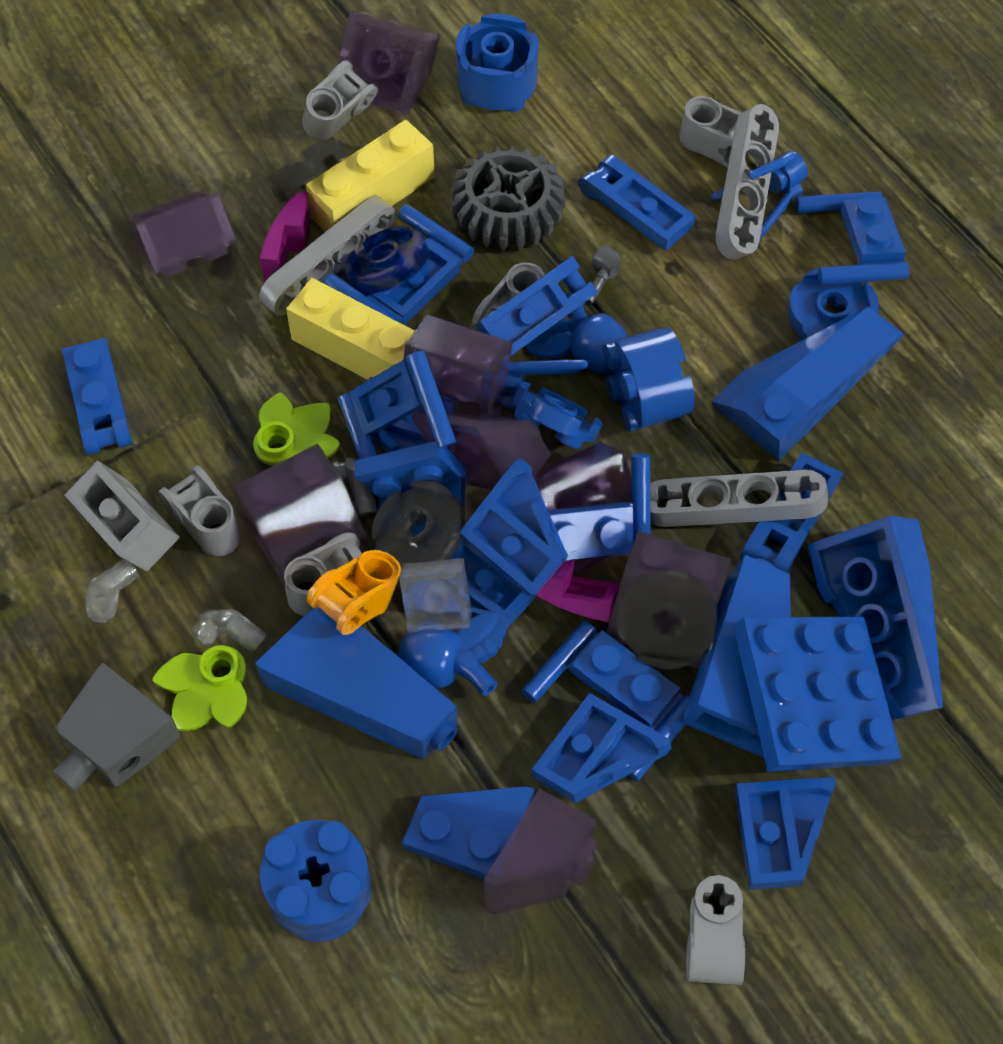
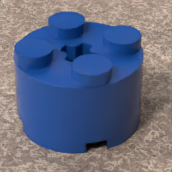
M488 14L481 16L480 23L469 27L468 23L460 30L456 39L457 85L464 103L470 106H478L490 110H506L509 112L519 111L525 106V101L531 97L537 86L539 42L536 34L532 35L526 29L524 21L507 14Z
M670 328L653 329L603 345L604 357L612 374L605 377L606 390L612 403L620 402L623 423L628 432L673 420L693 411L694 388L691 375L683 377L679 362L685 361L686 357L676 335Z
M303 821L288 827L279 835L272 837L266 845L260 868V882L270 911L280 926L301 939L310 942H325L345 935L358 923L357 920L363 914L371 898V878L365 852L357 838L348 831L346 826L336 821ZM321 875L322 885L312 887L311 878Z

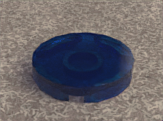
M404 226L384 229L369 236L362 242L365 248L358 254L353 250L348 255L344 265V272L349 284L360 293L374 294L388 291L409 280L424 266L429 255L428 245L422 233L417 229L415 232H411L409 227Z

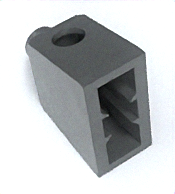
M102 663L57 724L55 731L70 753L52 773L72 792H75L94 771L110 785L117 787L173 745L181 736L170 715L106 664Z

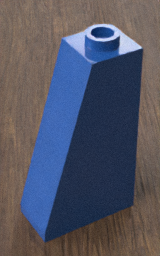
M744 555L728 575L681 723L764 758L733 624L742 618L791 617L790 574L775 568L773 564L764 559Z
M312 608L255 663L260 681L267 689L424 760L434 749L438 752L443 750L453 740L458 731L456 727L457 706L364 627L360 626L349 635H342L336 628L337 623L320 608Z

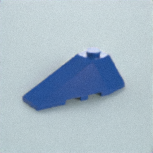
M868 306L743 370L712 401V405L780 461L903 337V333Z
M888 516L808 544L818 590L826 604H832L839 617H864L888 709L893 718L902 719L943 708L930 564L919 521Z

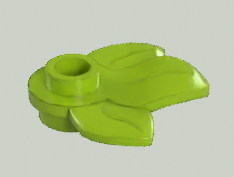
M277 393L263 404L259 412L261 428L255 435L253 442L254 451L258 459L271 466H281L292 460L306 465L317 464L332 457L339 450L340 442L333 436L326 434L331 419L330 405L328 403H315L293 408L291 402L283 393ZM276 443L284 444L280 448H270Z
M213 646L207 649L203 655L181 653L165 663L152 679L153 683L158 687L177 694L173 703L172 718L178 731L196 730L206 725L213 717L222 726L231 728L242 717L246 709L247 696L242 686L246 676V664L240 652L229 646ZM221 666L230 668V672L223 677L214 676L217 668Z

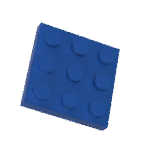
M864 617L742 618L733 624L768 772L889 765L902 759Z

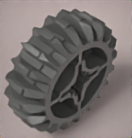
M513 144L508 151H501L495 145L491 154L479 150L476 160L466 158L463 166L464 169H457L455 182H453V187H451L452 213L454 218L458 219L460 230L468 231L471 241L483 238L486 249L493 243H497L503 252L508 245L515 244L521 251L524 242L528 241L537 246L540 235L550 237L553 226H559L566 200L564 182L562 177L558 176L556 164H547L544 154L533 157L530 147L523 152H518ZM540 198V199L532 206V201H534V200Z

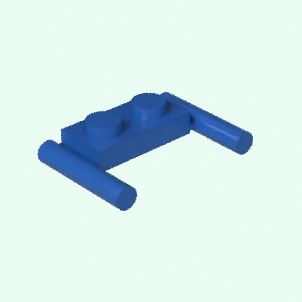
M881 191L796 197L795 208L797 214L841 211L858 265L819 267V285L908 279L909 265L907 262H904L905 249L886 198H883Z
M409 204L401 207L398 212V218L428 239L379 283L367 297L333 273H330L323 281V284L403 325L408 323L461 271L460 265L463 262L467 263L474 254L473 247Z
M424 351L414 352L406 356V359L393 365L349 393L338 397L359 459L377 455L370 434L380 432L422 408L425 410L438 449L456 443Z
M637 453L631 455V502L548 510L568 554L566 560L633 553V549L648 550L651 548L650 454ZM528 465V467H529V469H530V471H531V473H532V466H531V465Z
M582 621L521 689V694L529 702L535 704L567 668L573 675L622 712L666 736L671 741L686 725L681 722L689 697L679 693L680 687L603 630L598 633L587 621ZM654 762L629 774L627 777L638 782Z

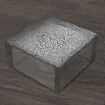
M464 558L402 564L399 579L408 633L470 628L472 611Z

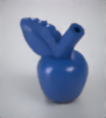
M569 292V293H567V294H565V295H566V297L568 298V297H570V296L573 295V294H572L571 292ZM582 304L567 315L568 320L565 318L561 319L527 344L526 349L533 355L546 359H558L571 354L574 360H586L588 362L586 368L590 371L608 376L611 375V370L604 357L603 345L626 338L628 334L619 322L604 313H597L587 317Z
M493 612L476 616L466 622L459 632L435 625H423L412 628L403 636L399 644L398 657L435 688H446L452 685L459 674L470 681L482 696H487L496 689L498 682L480 663H485L489 658L494 657L498 649L502 647V639L506 636L505 628L508 624L507 615L502 612Z

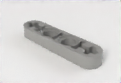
M764 104L755 105L742 112L736 121L716 229L717 247L723 256L731 260L740 259L753 253L760 241L771 173L756 179H750L748 174L751 170L746 164L745 155L748 153L754 158L757 168L774 161L779 122L774 111ZM739 190L748 196L750 201L749 210H746L740 204L738 198Z
M377 195L366 199L272 274L261 287L259 293L260 302L275 315H286V308L311 278L323 283L330 273L336 275L383 237L395 221V208Z
M812 470L662 479L650 483L651 524L659 527L807 519L818 516L828 505L826 480L821 474ZM756 490H764L771 495L768 501L758 505L751 504L745 500L749 493ZM785 490L786 501H780L779 491ZM811 490L810 498H801L802 491ZM717 493L723 497L721 503L714 507H703L698 504L699 499L705 494ZM684 497L689 498L690 507H684ZM662 499H669L666 507H658Z

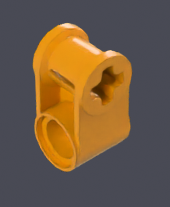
M380 550L366 551L343 566L323 574L309 590L306 602L313 609L320 608L337 623L336 628L342 635H349L365 622L387 610L401 573L400 564L395 557Z

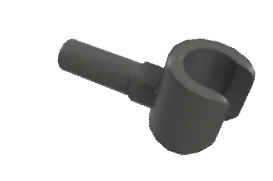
M606 244L602 245L592 258V266L599 270L592 284L600 292L608 278L613 279L620 272V255ZM599 293L585 303L592 305Z

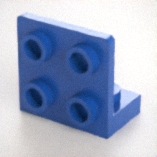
M436 441L355 460L354 477L378 497L375 550L386 552L395 557L399 564L459 552L463 549L464 536L459 532L464 527L466 466L447 447L438 449Z

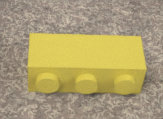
M404 120L306 184L311 219L326 232L371 196L377 195L393 206L435 178L433 144L412 124Z
M314 278L308 281L286 308L291 339L367 380L406 359V356L414 352L424 351L426 354L424 335Z

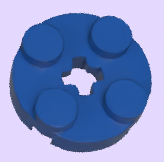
M815 269L804 275L803 281L794 286L791 291L787 311L789 321L793 329L799 334V340L802 341L868 306L878 313L879 303L874 289L867 282H864V285L860 282L819 285L818 269ZM830 302L834 303L835 308L843 309L844 311L833 314L826 311L825 307Z
M520 382L512 398V402L517 406L513 415L518 420L535 428H538L540 423L557 431L556 439L575 449H580L584 441L590 443L595 441L603 426L601 420L596 417L593 424L584 419L588 410L577 403L544 387H541L538 395L528 392L531 383Z

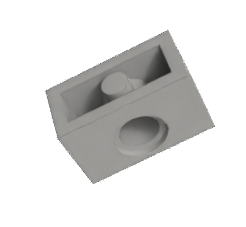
M98 460L65 494L66 498L118 556L145 571H148L180 538L126 478Z

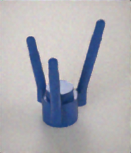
M787 151L774 161L760 166L748 174L750 179H756L771 173L769 190L774 193H785L764 220L760 240L790 202L803 193L800 183L807 178L808 169L804 159L794 151ZM724 188L711 194V201L715 202L722 199Z
M488 360L484 392L485 395L496 396L495 407L516 410L517 406L512 402V398L520 382H525V375L579 374L588 366V362L586 360L529 362Z

